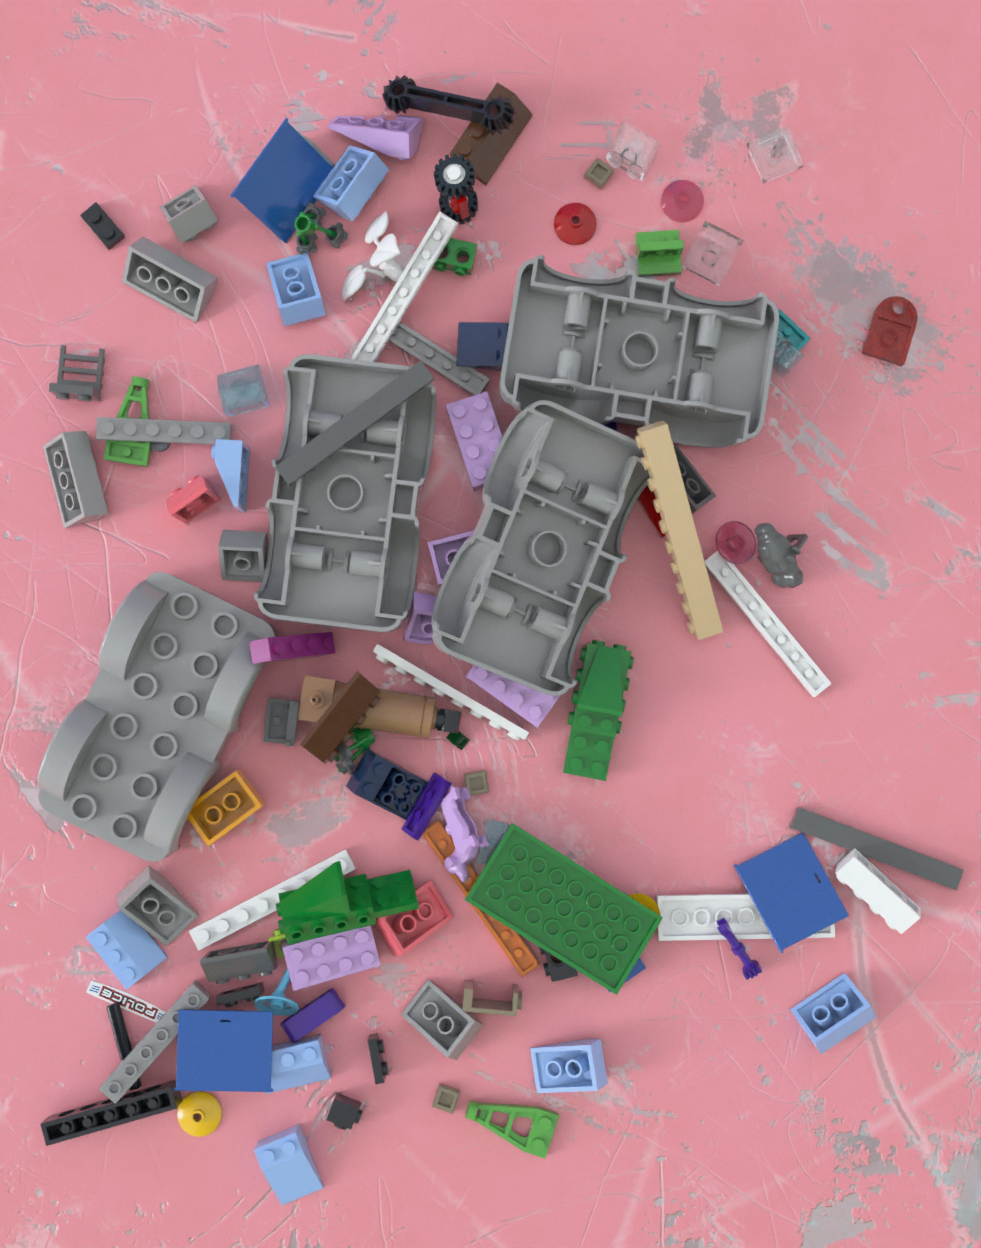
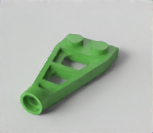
M132 377L131 385L116 418H130L127 416L129 406L132 402H138L142 406L139 419H150L148 402L150 380L142 377ZM106 441L104 460L149 467L152 442Z
M472 1100L468 1104L465 1118L478 1122L522 1151L542 1158H546L559 1117L557 1112L538 1106L481 1103ZM478 1109H480V1110H481L480 1114H479V1115H476ZM493 1112H503L509 1115L505 1127H500L491 1122L490 1119ZM516 1117H529L532 1120L528 1136L522 1137L512 1130L511 1126Z

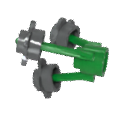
M308 203L305 211L300 212V216L295 220L298 245L296 250L299 254L304 252L315 253L317 251L316 240L318 237L314 233L315 230L325 233L327 240L332 243V247L335 249L339 248L340 244L348 238V233L344 231L343 224L340 222L336 223V225H331L328 229L321 227V221L326 215V211L324 208L315 207L313 203Z
M358 727L351 731L354 735L352 737L354 744L348 747L342 743L337 749L339 754L334 759L339 772H342L344 775L346 773L350 776L352 775V770L356 768L352 762L366 751L367 748H370L369 745L375 742L374 735L370 729L363 728L361 730ZM358 748L359 750L352 755L351 751Z

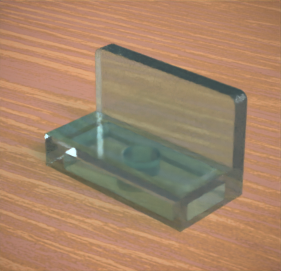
M488 818L484 835L489 846L480 847L476 860L477 864H486L509 828V824Z

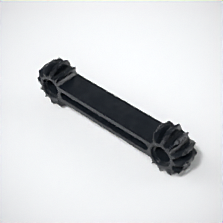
M396 75L395 80H389V85L383 86V100L387 108L391 111L393 110L397 115L401 111L406 114L409 108L481 123L482 128L485 131H489L492 135L496 131L502 135V130H509V124L515 123V109L512 107L511 101L508 98L504 99L502 95L497 99L492 95L490 101L418 87L412 78L409 79L405 75L401 79Z

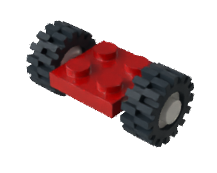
M452 153L453 157L449 158V154L445 155V160L441 158L439 165H435L434 179L437 190L440 192V211L462 225L465 220L470 222V217L474 218L475 212L478 210L477 194L472 187L475 184L474 167L472 164L470 165L468 158L464 160L463 155L460 154L457 157L456 153Z

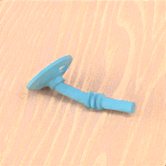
M288 968L272 995L259 997L255 1000L254 1006L258 1010L273 1011V1015L279 1016L293 1015L298 1012V1004L286 998L284 994L291 981Z

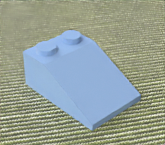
M308 252L266 263L284 327L326 315Z
M216 439V445L212 446V458L215 459V464L233 506L241 512H246L250 448L240 440Z
M601 1038L575 1040L530 1048L537 1093L598 1091L608 1084Z
M299 1124L257 1142L254 1152L262 1172L282 1205L324 1187Z

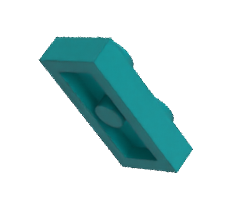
M779 309V325L776 339L795 356L811 338Z

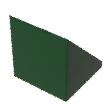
M460 731L458 734L449 733L446 737L460 750L470 741Z

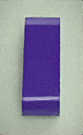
M331 988L298 1010L296 1014L289 1016L280 1025L292 1043H294L345 1008V1004L335 989Z

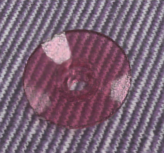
M677 180L670 183L664 189L661 197V206L664 213L676 222H688L695 219L700 214L704 204L702 191L695 183L688 180ZM682 195L686 196V197H687V200H686V201H682V200L680 199V196H682Z
M731 521L722 525L717 531L715 539L716 548L726 561L733 564H742L752 558L756 550V539L748 526L738 521Z

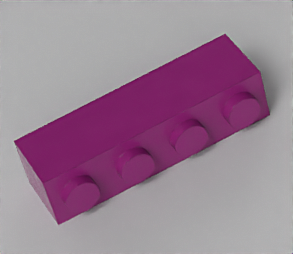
M332 632L267 637L249 642L253 664L314 658L336 653Z

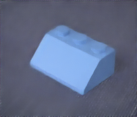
M349 145L313 197L338 216L353 221L360 214L365 203L372 197L378 185L384 180L389 169L374 152Z
M122 911L114 914L86 936L87 940L126 990L168 957L151 934Z
M845 973L790 1009L820 1054H823L876 1018L871 1005Z
M322 1034L302 1038L294 1043L290 1041L272 1046L271 1089H273V1092L331 1078Z

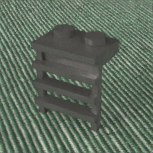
M61 345L57 383H50L49 392L55 395L56 399L60 400L77 399L82 402H101L100 393L103 386L101 383L102 376H104L105 349L99 348V357L66 354V346ZM65 360L98 363L97 370L64 366ZM64 373L97 376L96 382L63 380Z
M268 698L263 742L294 746L299 701Z

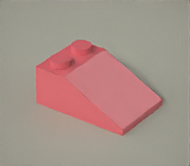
M198 475L194 476L187 482V486L182 489H175L169 494L170 497L166 499L170 515L185 524L221 500L203 475L200 477Z
M431 880L415 889L419 909L375 919L376 925L374 926L393 956L404 955L454 918Z

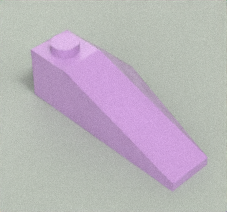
M404 115L396 116V120H384L383 116H376V118L365 120L363 116H336L328 123V128L383 154L397 157L399 160H408L418 149L424 119Z
M418 592L413 593L411 608L406 621L404 641L432 644L433 630L431 621L437 596Z

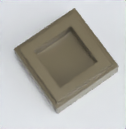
M596 158L584 174V177L602 189L614 173V170L599 158Z
M486 770L464 774L470 796L489 792Z
M439 1083L432 1107L453 1114L460 1090Z

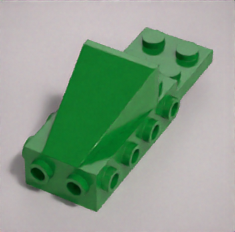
M592 640V644L587 643L586 647L581 648L580 660H583L582 668L577 670L578 690L573 691L571 702L575 703L574 711L569 712L567 722L571 727L563 773L606 781L614 738L616 734H620L622 721H618L619 716L622 717L625 709L626 700L622 698L624 691H628L630 678H626L627 671L632 669L634 657L630 656L631 651L626 650L627 646L614 644L612 648L605 646V642Z
M340 861L333 863L300 888L278 893L280 903H276L278 917L282 916V920H278L279 930L281 934L285 933L288 945L376 925V918L419 909L410 870L367 879L366 874L344 878Z

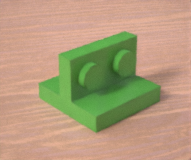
M679 230L636 233L638 277L681 275V253L684 246L683 240L679 239Z

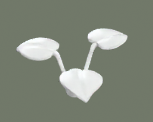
M386 211L371 223L365 234V241L368 244L374 241L378 246L371 257L370 264L373 267L380 264L379 268L381 271L367 267L363 269L362 265L355 267L348 274L343 284L342 299L344 302L362 286L366 273H373L382 278L387 276L394 282H397L405 270L393 258L400 254L396 236L392 233L388 234L379 242V237L384 234L389 222V215Z

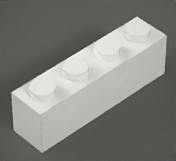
M855 848L836 864L835 874L837 879L842 884H847L857 898L865 900L869 904L870 909L875 914H880L891 929H896L902 934L921 918V908Z

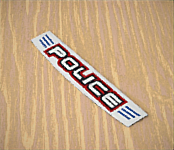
M91 981L86 993L111 1004L119 1003L121 1008L156 1023L166 1013L138 997L98 982Z

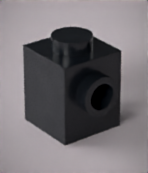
M336 1093L326 1120L334 1123L339 1129H352L354 1123H359L363 1111L359 1109L361 1102Z

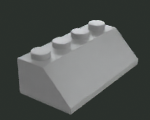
M141 237L129 246L122 282L197 323L214 294L218 277L151 240Z
M87 431L62 432L43 445L64 528L89 523L108 514V506L104 500L102 483L98 477L97 464L93 458L91 441L88 438Z

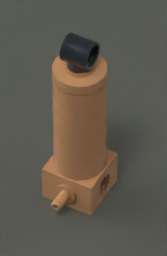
M304 675L297 720L317 723L347 683ZM378 688L381 693L379 695L381 700L373 709L370 707L367 710L365 721L360 726H355L430 739L431 729L458 734L462 712L435 708V697Z

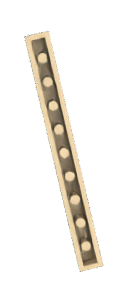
M659 421L638 428V436H635L638 448L642 449L644 457L641 458L642 465L645 471L648 470L650 478L647 479L650 491H654L656 499L653 500L656 512H660L662 520L659 521L661 532L665 533L667 541L664 542L667 553L672 555L673 561L670 562L673 574H677L679 582H676L678 593L683 595L684 602L681 605L684 614H688L690 622H687L688 630L698 640L723 633L668 424L664 421Z

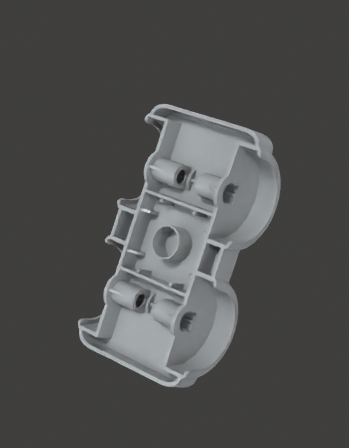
M543 255L527 260L521 265L514 287L499 381L501 398L506 403L512 405L518 412L539 400H547L602 425L617 422L644 427L664 421L668 424L673 443L696 447L724 448L737 446L741 443H747L759 434L765 419L779 325L778 308L765 294L758 293L750 299L741 301H715L698 298L680 291L675 286L676 278H669L666 282L637 277L631 270L626 271L623 276L614 279L579 278L550 268L545 263Z
M303 354L294 358L283 371L287 396L285 427L281 448L277 458L272 459V466L275 468V466L410 369L411 366L313 354ZM430 383L292 485L289 486L278 470H275L272 499H269L265 506L269 514L270 526L266 568L259 590L254 592V598L258 602L259 609L263 614L280 621L378 633H390L401 627L403 620L407 618L410 612L416 579L420 540V525L416 515L419 491L424 486L428 475L436 415V390L433 384Z
M539 400L532 403L518 413L507 428L490 464L482 494L485 506L474 533L465 540L454 556L435 601L431 621L432 639L440 651L551 696H560L577 684V680L572 676V662L576 646L591 615L601 604L609 602L611 599L609 588L619 563L627 559V555L621 553L623 530L636 500L648 485L647 479L650 478L648 470L645 471L642 465L641 458L644 457L642 449L638 448L636 440L547 400Z
M164 572L150 574L146 580L138 583L124 598L105 632L98 657L101 670L87 698L79 702L64 718L45 751L37 778L38 787L40 788L38 799L41 806L50 814L147 861H159L181 848L178 841L185 821L206 783L214 773L219 771L221 766L219 758L231 734L236 733L240 729L238 721L243 705L256 678L266 664L252 663L249 642L267 637H278L273 625L178 577Z

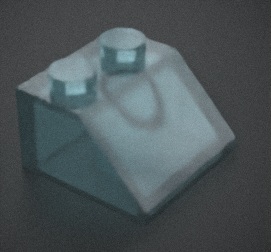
M259 364L217 375L218 392L223 411L228 417L270 406Z

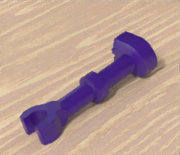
M723 917L716 921L719 925L717 927L719 932L732 946V952L734 955H738L744 964L742 971L746 980L750 979V977L752 979L754 976H758V973H762L760 964L757 960L750 959L745 951V946L737 940L727 920Z

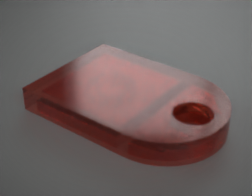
M899 296L888 297L876 307L861 354L900 366L905 364L918 320L916 308L909 300ZM898 303L902 305L903 313H896L893 310V304Z

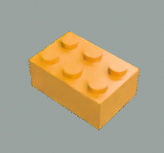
M239 769L199 797L187 818L207 846H210L265 806L266 803L242 770Z

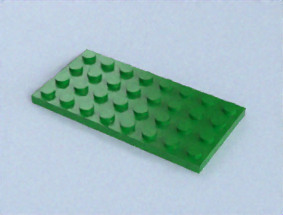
M513 823L510 824L465 897V900L616 995L663 919L662 916Z

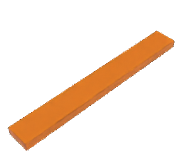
M438 820L426 828L422 835L444 865L445 859L454 852L455 845L453 838L447 833L441 821ZM471 864L467 865L469 878L464 883L456 874L449 873L465 896H467L478 878V874ZM472 905L521 977H524L540 965L520 934Z

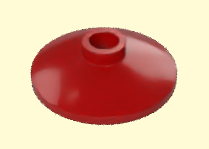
M569 203L558 210L554 219V230L563 242L569 245H581L589 241L594 235L597 224L596 217L588 206L581 203ZM577 218L580 222L574 224L572 219Z

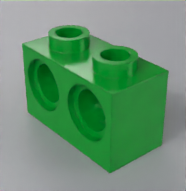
M450 238L443 250L448 253L447 257L438 258L433 269L442 272L445 269L454 271V274L459 276L472 275L477 244ZM466 256L469 260L466 263H460L458 258Z

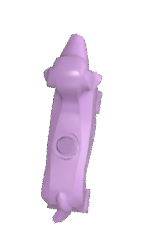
M450 785V792L442 800L441 808L447 823L445 829L453 838L455 850L445 859L444 865L449 873L456 874L464 883L469 878L467 865L476 857L479 847H487L489 844L485 835L477 836L476 825L465 810L464 799H472L468 788L462 787L459 789V787Z

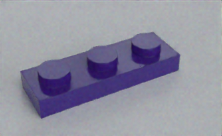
M434 772L401 830L419 841L447 793L451 782Z

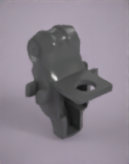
M769 523L758 524L754 531L758 539L757 548L759 556L757 558L771 574L772 582L780 588H795L802 584L803 573L797 565L796 555L801 553L799 550L807 540L808 535L793 534L785 537L778 533L773 525ZM794 540H798L794 545L791 544Z

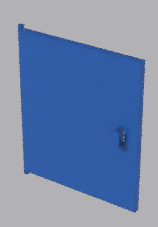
M287 118L282 122L230 195L243 204L284 243L289 240L296 230L295 220L300 216V212L305 211L308 203L314 204L316 202L313 195L333 169L287 122Z
M804 833L738 866L737 864L734 865L780 953H783V950L849 916Z
M179 1009L177 1071L174 1091L273 1092V1089H271L273 1011Z

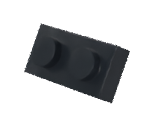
M97 202L80 215L108 250L125 238V235Z
M263 982L220 992L216 996L217 1005L224 1004L225 1007H230L238 1004L239 1000L254 1001L265 991Z
M378 1033L370 1034L368 1046L375 1084H381L385 1082L386 1075H389L387 1061L383 1062L382 1053H385L383 1039L379 1040Z

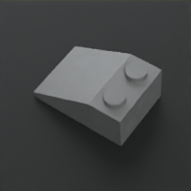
M149 865L117 895L118 909L166 946L198 917V913L175 888Z
M429 979L401 1014L447 1058L454 1060L460 1057L484 1025L471 1012L462 1011L463 1006Z

